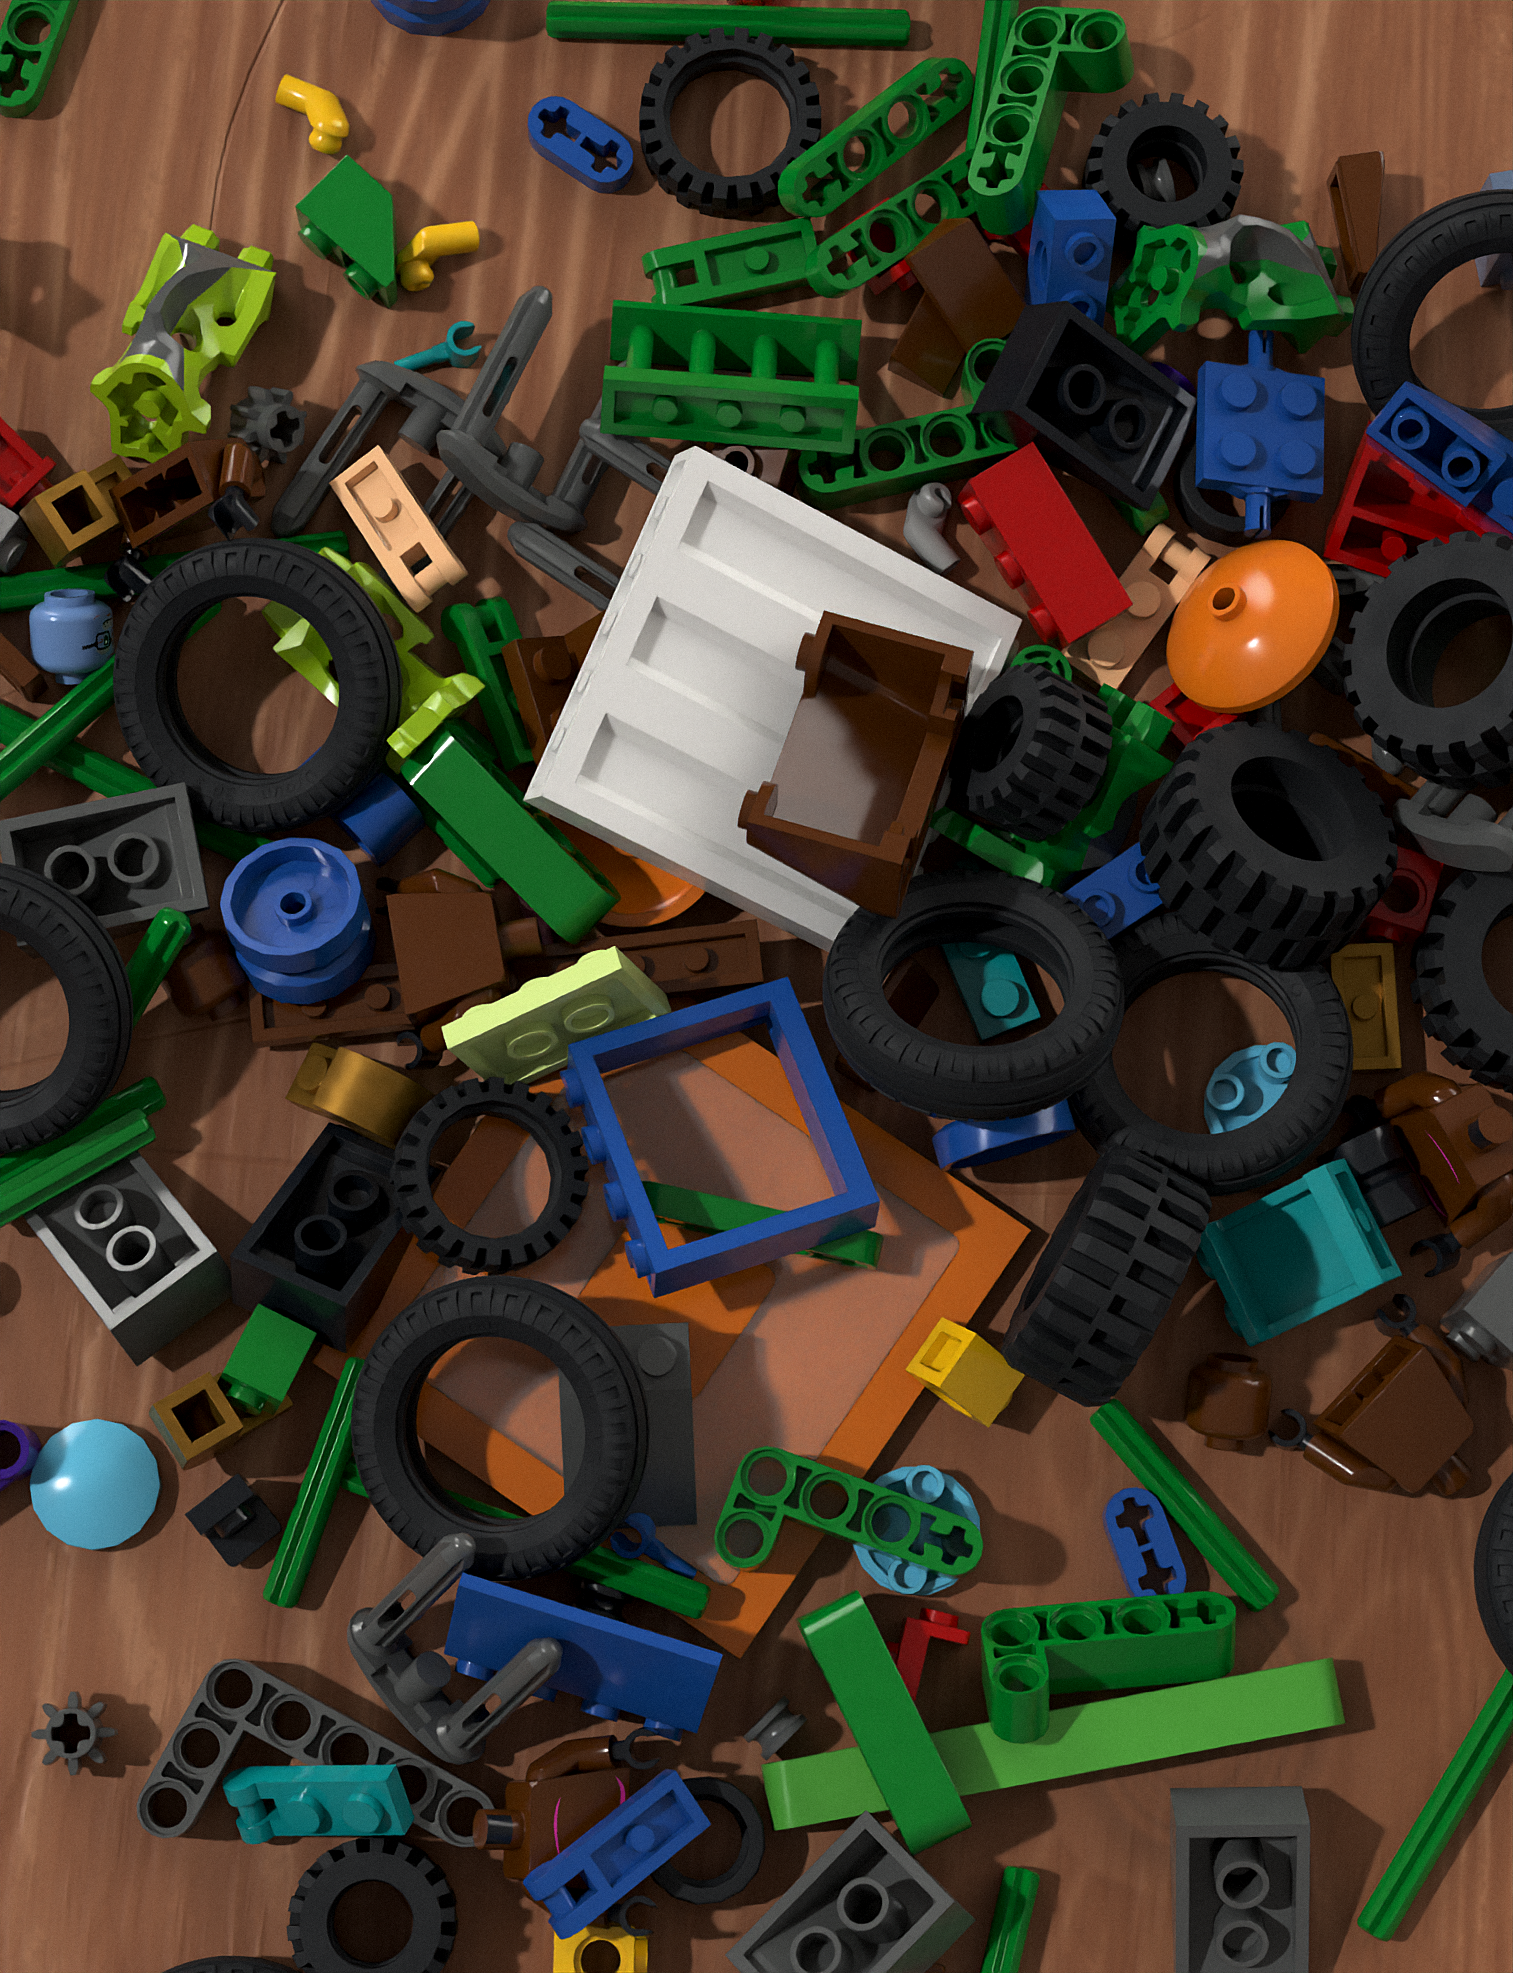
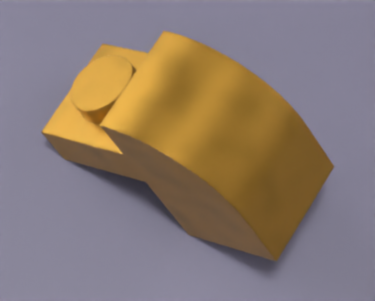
M119 455L90 472H87L85 468L35 496L20 511V516L55 568L65 565L89 552L96 544L124 528L108 491L132 476Z
M313 1041L285 1099L301 1109L342 1123L362 1136L395 1150L403 1131L411 1119L436 1095L404 1075L361 1054L340 1046L336 1050Z
M209 1371L152 1404L148 1414L182 1470L185 1471L232 1448L238 1440L289 1411L293 1403L287 1393L274 1415L262 1410L260 1415H253L230 1404L225 1397L227 1392L220 1389L217 1384L222 1372L212 1376Z

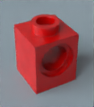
M1397 846V869L1393 873V881L1390 885L1400 887L1407 893L1410 899V910L1405 913L1394 912L1384 904L1381 898L1360 928L1367 930L1365 936L1373 942L1393 943V947H1402L1403 942L1413 944L1423 933L1444 863L1433 860L1424 854Z

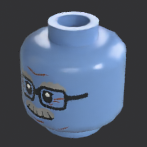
M68 588L46 592L44 594V602L35 605L30 612L29 625L32 661L39 669L55 673L56 683L67 685L80 684L93 671L102 667L115 653L112 610L106 603L95 598L93 590Z

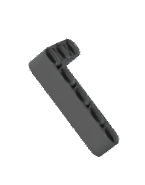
M242 1659L223 1660L215 1664L206 1674L143 1787L136 1805L137 1817L142 1827L148 1833L159 1838L182 1836L191 1831L200 1821L248 1732L308 1766L337 1765L333 1755L335 1743L341 1736L347 1733H355L366 1741L369 1748V1756L365 1765L396 1764L397 1769L404 1765H413L423 1771L427 1779V1789L420 1801L410 1804L415 1818L412 1823L444 1841L459 1847L475 1846L473 1835L465 1836L458 1834L449 1823L448 1813L450 1806L455 1800L461 1797H471L480 1802L484 1809H497L492 1797L478 1786L260 1666ZM232 1670L244 1671L250 1677L253 1685L251 1698L240 1708L228 1707L219 1696L220 1681L226 1673ZM292 1701L302 1703L308 1709L311 1717L309 1730L298 1740L286 1739L279 1733L276 1727L278 1711L283 1705ZM202 1728L213 1732L220 1743L218 1758L206 1768L193 1764L186 1753L188 1738L193 1732ZM166 1788L178 1790L184 1796L187 1803L185 1818L174 1827L163 1825L154 1814L153 1804L155 1798Z

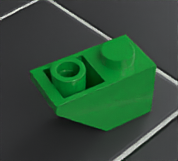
M346 155L295 206L301 228L298 235L316 256L325 260L330 255L346 269L343 273L345 280L360 296L370 300L375 295L390 309L398 301L396 215L393 197L391 193L350 156Z

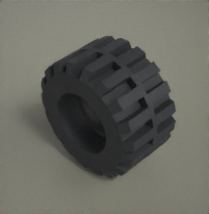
M1158 92L1145 94L1140 107L1136 105L1133 99L1125 102L1120 106L1118 116L1116 117L1110 113L1102 122L1099 135L1095 134L1085 165L1081 186L1085 187L1084 190H1097L1115 216L1116 227L1113 251L1115 252L1120 245L1129 249L1126 258L1132 261L1135 255L1137 232L1144 225L1156 229L1174 224L1201 228L1227 221L1230 218L1241 189L1239 184L1244 174V162L1237 159L1241 147L1236 135L1225 138L1229 125L1228 122L1220 114L1213 120L1206 116L1209 105L1200 100L1196 101L1194 107L1183 104L1185 96L1183 94L1171 93L1169 102H1160ZM1164 157L1176 162L1188 172L1193 180L1196 192L1176 202L1156 201L1142 194L1134 186L1127 169L1135 162L1145 158Z
M1024 663L1021 667L1015 665L1008 668L1002 677L998 675L989 683L987 689L978 696L968 715L964 718L949 767V778L952 779L950 785L952 796L957 798V804L962 808L1025 840L1031 838L1034 841L1044 840L1048 834L1055 835L1063 830L1069 820L1073 821L1081 812L1083 805L1087 800H1090L1095 792V787L1100 777L1103 776L1107 765V755L1111 750L1113 737L1109 736L1113 724L1112 717L1107 714L1108 706L1095 694L1041 665Z
M361 1837L328 1850L317 1858V1861L304 1872L298 1881L299 1886L296 1893L290 1900L288 1908L290 1912V1925L286 1926L288 1941H291L295 1954L292 1957L297 1968H302L305 1973H440L453 1951L459 1921L456 1913L457 1901L453 1889L451 1890L445 1878L447 1875L440 1865H436L422 1849L392 1837ZM371 1881L383 1882L399 1890L407 1899L413 1915L412 1933L403 1950L389 1960L374 1963L358 1960L348 1954L340 1945L334 1929V1915L341 1898L354 1886Z

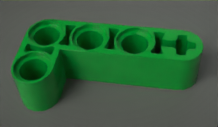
M1042 6L1026 10L1015 19L1010 30L968 171V182L978 219L982 228L989 233L1011 235L1029 224L1034 213L1036 190H1040L1068 92L1112 93L1122 89L1133 77L1134 62L1126 24L1123 18L1114 11Z
M998 338L984 339L977 342L968 351L960 380L965 406L856 430L853 454L803 450L798 460L796 490L800 499L806 505L819 511L842 508L915 491L922 488L926 483L933 481L945 484L975 477L1020 450L1011 443L998 441L992 435L987 425L970 414L985 385L977 377L975 370L983 365L995 366L1006 341ZM938 437H949L959 443L962 451L953 457H943L936 454L929 443ZM887 450L898 456L902 464L893 471H882L871 464L869 457L875 452ZM853 457L857 459V478L853 477L854 466H849L850 458ZM825 466L829 475H835L834 482L824 484L822 476L815 474V468Z
M460 717L445 720L417 748V751L400 766L401 773L410 785L558 935L571 944L576 945L621 900L618 890L539 808L523 801L525 794L494 764L499 755L493 745L479 730Z
M769 1446L753 1449L741 1461L714 1535L716 1551L725 1564L736 1571L742 1572L759 1570L768 1563L775 1551L786 1519L948 1579L966 1577L974 1571L981 1560L983 1540L980 1531L974 1523L962 1516L785 1450ZM766 1461L778 1463L787 1474L786 1483L782 1490L771 1496L759 1495L753 1491L749 1482L750 1474L754 1467ZM822 1485H837L844 1489L848 1495V1507L837 1518H821L811 1508V1497L815 1490ZM883 1508H899L909 1517L910 1530L900 1541L886 1542L878 1538L872 1528L873 1519ZM921 1517L935 1521L929 1528V1534L948 1539L953 1530L965 1534L963 1545L972 1550L970 1557L958 1556L954 1565L942 1562L943 1550L927 1542H924L922 1556L910 1552L919 1538ZM751 1523L759 1527L763 1532V1546L753 1557L738 1558L728 1551L726 1544L727 1536L736 1525Z
M852 1590L796 1618L795 1620L801 1634L833 1693L912 1857L971 1828L972 1823L858 1590Z
M1198 1591L1008 1608L993 1612L985 1618L981 1625L982 1683L990 1726L994 1734L1002 1740L1021 1744L1036 1741L1044 1736L1049 1729V1695L1207 1681L1222 1678L1230 1673L1235 1666L1236 1607L1229 1598L1222 1594Z

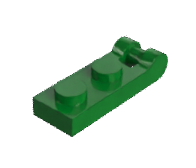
M804 217L656 249L643 255L641 261L645 277L653 280L656 294L651 298L652 303L711 307L808 286L809 282L805 275V263L808 255L817 247L811 218ZM693 268L697 283L679 287L676 274L681 270Z
M494 596L479 600L475 607L466 602L446 606L441 614L440 624L442 631L449 641L456 643L467 673L477 677L486 686L479 693L477 699L505 771L509 772L535 766L501 648L511 641L522 639L509 603L503 597Z

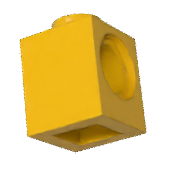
M941 1317L905 1369L953 1410L988 1428L997 1415L1008 1406L1013 1392L1025 1376L1011 1368L1004 1356L977 1333Z
M613 1924L608 1930L586 1926L575 1935L566 1939H560L554 1931L553 1973H587L581 1962V1954L589 1943L596 1940L608 1941L618 1949L621 1961L614 1973H647L648 1939H634L635 1937L630 1936L619 1924ZM630 1924L635 1929V1924Z

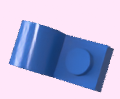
M321 747L313 755H311L301 766L307 763L321 749ZM377 772L370 783L350 803L329 816L379 869L426 826L417 806L383 772L380 774Z

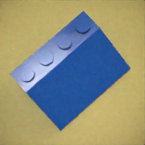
M462 1572L444 1654L458 1658L454 1668L455 1672L488 1682L494 1676L495 1670L499 1671L528 1642L535 1638L552 1637L558 1640L563 1647L561 1666L532 1696L554 1702L558 1690L583 1698L579 1711L614 1722L618 1721L621 1710L646 1717L643 1727H651L659 1733V1736L678 1742L681 1740L683 1730L697 1733L723 1654Z

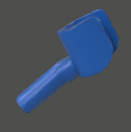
M632 1513L625 1519L631 1527L639 1531L642 1542H632L624 1534L617 1531L611 1536L612 1548L618 1555L624 1558L632 1559L644 1553L652 1560L658 1561L678 1575L693 1579L697 1573L696 1568L666 1548L664 1543L655 1538V1524L644 1513Z

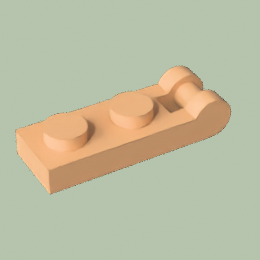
M379 445L329 482L389 577L415 612L419 613L433 602L431 595L449 582L454 586L468 575L467 570L450 549L390 456ZM428 554L433 562L415 575L410 567Z
M1159 523L1141 550L1119 578L1133 605L1122 615L1072 644L1064 654L1069 662L1072 673L1098 692L1103 683L1118 690L1174 613L1188 588L1205 570L1212 559L1210 555L1198 547L1191 551L1174 539L1176 532L1164 523ZM1158 559L1178 571L1170 584H1167L1150 572Z

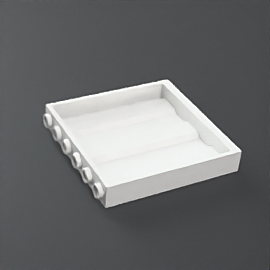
M697 446L691 447L675 455L523 801L800 939L830 952L839 931L860 906L748 845L746 842L747 830L737 826L741 805L747 790L758 792L763 781H771L802 696L805 672L796 670L795 664L805 632L816 634L825 610L974 651L965 714L967 716L973 703L987 689L989 683L999 674L1004 673L1012 664L1019 648V641L1015 639L1022 619ZM949 770L935 812L944 807L951 791L952 779L949 778ZM931 827L928 829L913 877L923 874V867L919 864L927 845L934 842L940 835L938 831Z

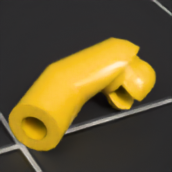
M285 74L279 84L275 102L307 115L310 125L314 127L308 139L313 149L331 155L338 153L342 146V138L348 137L350 126L339 99L328 90Z
M474 221L427 226L421 229L396 255V272L401 276V285L408 291L426 289L434 279V273L430 266L440 256L478 251L480 242L479 232Z

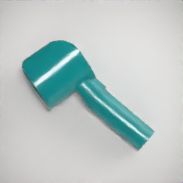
M459 321L448 329L445 342L432 346L431 349L396 360L394 364L412 371L446 361L454 367L468 368L478 359L482 346L479 345L469 350L459 349L453 341L465 339L472 335L475 325L468 321Z

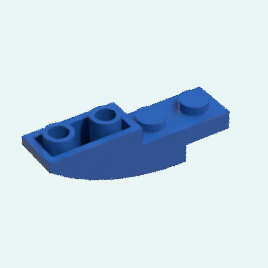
M1405 381L1366 428V434L1464 507H1467L1471 502L1513 534V442L1448 401Z

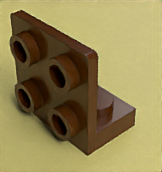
M606 610L564 636L515 639L501 648L536 767L539 765Z

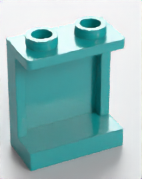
M1345 1158L1324 1164L1302 1175L1303 1178L1217 1221L1208 1223L1200 1238L1201 1242L1196 1251L1198 1261L1204 1272L1210 1278L1217 1280L1227 1301L1224 1304V1312L1229 1325L1239 1337L1245 1338L1250 1347L1272 1339L1402 1276Z

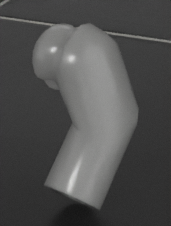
M933 481L917 489L909 499L903 534L908 544L928 569L943 577L960 563L961 558L942 536L947 509L952 504V495L945 485Z

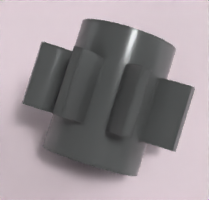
M249 386V398L241 400L237 405L231 404L230 406L232 411L230 417L231 431L227 436L228 438L241 437L248 447L257 454L261 463L267 460L285 464L287 461L286 452L294 450L298 445H303L305 442L303 440L305 431L304 419L307 417V412L290 406L293 399V392L290 390L272 387L269 390Z
M70 1692L67 1709L60 1710L53 1704L45 1703L42 1708L51 1719L46 1729H38L31 1732V1737L35 1739H46L51 1749L44 1756L42 1763L45 1766L57 1762L60 1757L68 1759L70 1775H80L82 1758L88 1756L97 1763L105 1764L108 1759L105 1753L99 1749L103 1737L118 1735V1729L103 1727L99 1718L105 1712L107 1704L104 1701H100L89 1710L83 1709L80 1692ZM74 1714H77L78 1724L89 1726L91 1732L89 1740L79 1741L76 1753L73 1752V1746L70 1741L60 1739L61 1727L70 1726Z

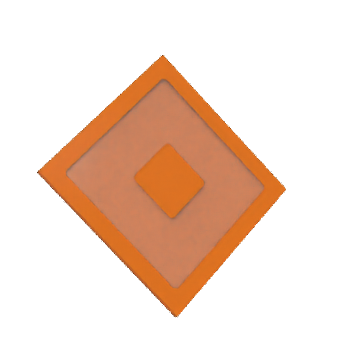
M688 996L668 999L672 1012L698 1004ZM740 1031L600 1074L641 1181L672 1185L782 1211H791L835 1196L780 1059ZM567 1066L528 1083L530 1085L528 1090L530 1093L537 1095L542 1091L553 1099L550 1106L556 1112L562 1108L571 1118V1121L567 1124L571 1132L578 1130L582 1138L581 1128L588 1126L580 1106L573 1109L570 1108L566 1100V1089L560 1076V1071L567 1070ZM841 1100L839 1102L880 1199L876 1226L867 1229L884 1237L876 1270L859 1269L790 1254L654 1298L646 1276L638 1278L634 1268H630L625 1251V1242L630 1241L631 1237L624 1220L614 1222L609 1213L603 1193V1184L610 1182L603 1164L592 1165L588 1158L589 1170L585 1174V1181L589 1182L588 1192L581 1204L582 1212L570 1229V1232L543 1258L515 1272L511 1270L501 1275L532 1279L558 1288L587 1305L609 1326L688 1322L697 1525L656 1527L655 1538L664 1543L666 1548L697 1569V1573L692 1580L708 1585L711 1589L707 1608L701 1618L694 1619L670 1609L667 1610L739 1660L825 1535V1533L786 1519L775 1551L767 1564L759 1570L751 1572L736 1571L726 1565L716 1551L714 1542L715 1529L737 1469L745 1455L755 1448L764 1446L775 1447L863 1479L925 1387L905 1370L941 1317L964 1328L966 1327L1031 1231L1028 1227L947 1172L940 1170L934 1163ZM485 1115L442 1176L433 1195V1200L450 1222L469 1234L494 1239L519 1234L537 1221L548 1202L551 1176L545 1153L526 1130L510 1120ZM583 1144L580 1148L581 1156L588 1157ZM658 1223L668 1250L712 1236ZM414 1234L378 1309L345 1354L324 1344L312 1363L339 1381L346 1360L350 1357L366 1359L383 1330L411 1303L439 1287L467 1278L488 1276V1272L471 1275L462 1273V1267L454 1265L448 1268L438 1263L439 1256L432 1251L425 1254L416 1245L419 1239ZM500 1337L468 1339L459 1342L449 1349L433 1366L423 1384L416 1416L418 1437L532 1516L551 1509L564 1496L558 1367L536 1349L521 1342ZM762 1462L754 1467L750 1474V1487L759 1495H775L784 1487L787 1474L784 1468L776 1462ZM827 1484L815 1490L811 1497L810 1505L816 1515L825 1519H833L838 1516L849 1498L841 1487ZM751 1523L736 1525L727 1536L726 1544L728 1551L738 1558L753 1557L763 1546V1532L759 1527ZM635 1528L615 1529L599 1546L614 1551L610 1539L615 1531L621 1532L630 1541L635 1543L642 1542V1537ZM644 1553L641 1554L639 1557L635 1558L637 1560L670 1571L665 1566L660 1564L658 1561L652 1560Z

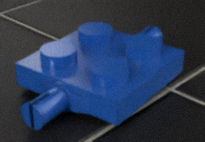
M1253 330L1247 335L1248 364L1239 366L1205 361L1198 370L1195 487L1226 491L1244 500V535L1251 538L1255 534V538H1265L1271 535V503L1281 500L1315 503L1323 495L1325 378L1288 373L1273 366V340L1275 334L1267 330L1263 335V330Z

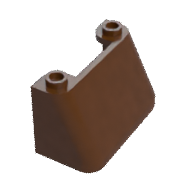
M824 610L816 634L805 632L800 643L795 669L805 672L803 693L771 781H763L758 792L748 789L741 805L737 826L747 830V844L870 913L896 920L902 909L964 722L974 651Z

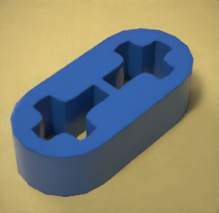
M550 96L540 100L532 107L528 116V136L532 148L540 156L598 193H613L621 190L629 183L633 174V151L630 143L620 133L574 102L563 97ZM560 117L566 119V132L576 141L573 142L561 133L554 134L551 139L545 137L543 121L547 120L550 123H556ZM588 148L601 157L607 156L610 151L617 153L618 169L615 170L607 166L601 173L595 171V157L585 149Z
M1137 1487L1123 1489L1111 1496L1104 1506L1102 1514L1103 1526L1129 1595L1131 1597L1157 1595L1153 1589L1142 1590L1139 1586L1138 1578L1147 1574V1567L1141 1554L1147 1550H1150L1155 1566L1158 1569L1169 1568L1172 1573L1173 1580L1164 1584L1165 1593H1183L1187 1581L1185 1567L1163 1508L1156 1496L1148 1490ZM1126 1499H1131L1132 1504L1136 1508L1146 1506L1149 1511L1150 1518L1141 1523L1147 1542L1145 1545L1138 1546L1134 1532L1130 1527L1120 1529L1116 1523V1516L1124 1512L1122 1501Z

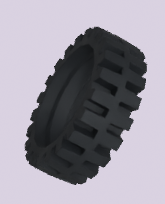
M723 27L710 29L709 36L705 39H701L699 33L686 37L683 48L680 49L675 44L665 53L662 64L657 61L650 72L649 83H645L639 112V133L642 153L644 152L651 175H657L658 185L667 194L671 191L676 194L679 204L688 209L692 203L698 205L699 214L713 217L714 210L724 211L725 219H736L739 216V211L748 210L751 217L763 213L764 206L771 203L773 208L780 205L778 181L782 171L788 164L816 144L821 136L819 92L816 83H811L810 71L803 61L799 63L794 61V51L784 43L779 49L773 46V37L760 32L757 39L749 37V29L735 27L734 35H724ZM737 70L761 77L778 90L789 110L791 130L785 148L769 166L751 175L722 177L699 170L682 156L671 136L670 116L676 98L690 82L709 72Z
M489 1077L483 1082H479L478 1078L465 1080L456 1087L450 1086L429 1100L414 1115L396 1145L392 1157L395 1160L390 1170V1184H394L395 1192L392 1195L395 1210H401L403 1215L400 1223L407 1234L413 1232L419 1239L416 1245L425 1254L432 1251L439 1256L437 1262L448 1268L456 1265L462 1267V1273L477 1275L481 1272H488V1276L503 1275L511 1270L515 1272L523 1269L552 1251L570 1232V1229L582 1212L581 1204L587 1196L589 1182L585 1181V1174L589 1170L588 1157L581 1156L580 1148L584 1144L578 1130L571 1132L567 1125L571 1118L563 1108L556 1112L550 1106L553 1100L542 1091L537 1095L528 1091L530 1085L516 1080L510 1085L505 1084L502 1077ZM482 1115L510 1120L529 1132L545 1153L551 1176L548 1202L537 1221L519 1234L496 1239L469 1234L450 1222L433 1200L427 1176L431 1150L442 1132L459 1120Z

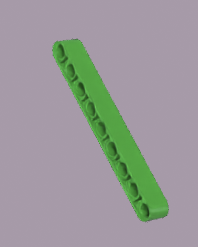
M1333 1657L1049 1710V1729L1045 1735L1036 1741L1024 1744L1011 1743L999 1738L994 1734L990 1721L931 1732L929 1735L960 1797L1343 1724L1346 1723ZM858 1746L761 1765L773 1831L860 1816L866 1810L869 1813L889 1810Z

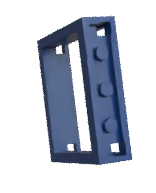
M788 977L568 1044L567 1070L560 1071V1076L566 1089V1100L570 1108L573 1109L580 1106L588 1126L581 1128V1134L588 1158L592 1165L603 1164L610 1182L603 1184V1193L609 1213L614 1222L624 1220L631 1237L630 1241L625 1242V1251L630 1268H634L638 1278L646 1276L654 1298L876 1226L880 1199ZM765 1023L835 1196L668 1250L600 1074Z

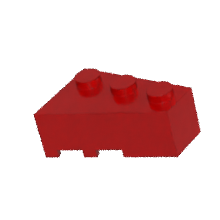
M1368 420L1366 428L1371 424V420ZM1365 428L1326 531L1323 557L1387 578L1392 573L1388 569L1389 565L1403 554L1409 559L1419 554L1418 545L1436 537L1447 544L1449 543V535L1455 532L1473 530L1478 536L1482 537V534L1491 531L1507 535L1512 540L1513 534L1471 502L1467 507H1464L1366 434Z
M1034 442L1029 443L968 480L956 498L955 503L993 555L996 567L1011 589H1016L1030 608L1027 611L1028 618L1043 642L1047 644L1053 641L1061 652L1122 615L1133 605V602Z

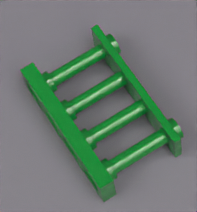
M613 300L610 360H626V367L605 365L600 433L853 454L859 386L840 385L839 379L856 380L862 320ZM651 363L689 366V371L651 369ZM714 368L752 372L751 377L714 374ZM776 374L814 376V382L776 379Z

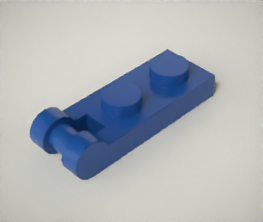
M665 1769L555 1858L531 1871L523 1880V1885L534 1901L542 1900L552 1914L548 1920L549 1924L560 1939H566L585 1928L707 1829L711 1823L676 1770ZM579 1874L588 1890L574 1899L564 1884Z

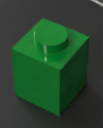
M258 1303L217 1381L220 1389L227 1392L225 1397L228 1402L236 1408L253 1415H260L262 1410L274 1415L281 1405L317 1333Z

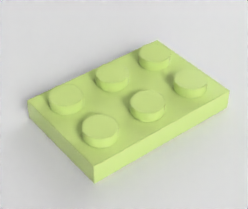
M613 946L607 950L587 953L578 960L577 964L549 977L532 979L523 984L519 991L492 1004H481L472 1007L463 1014L462 1018L441 1028L447 1049L484 1080H487L489 1077H502L505 1084L511 1085L516 1080L528 1084L567 1066L568 1044L659 1017L672 1011L667 995L616 946Z

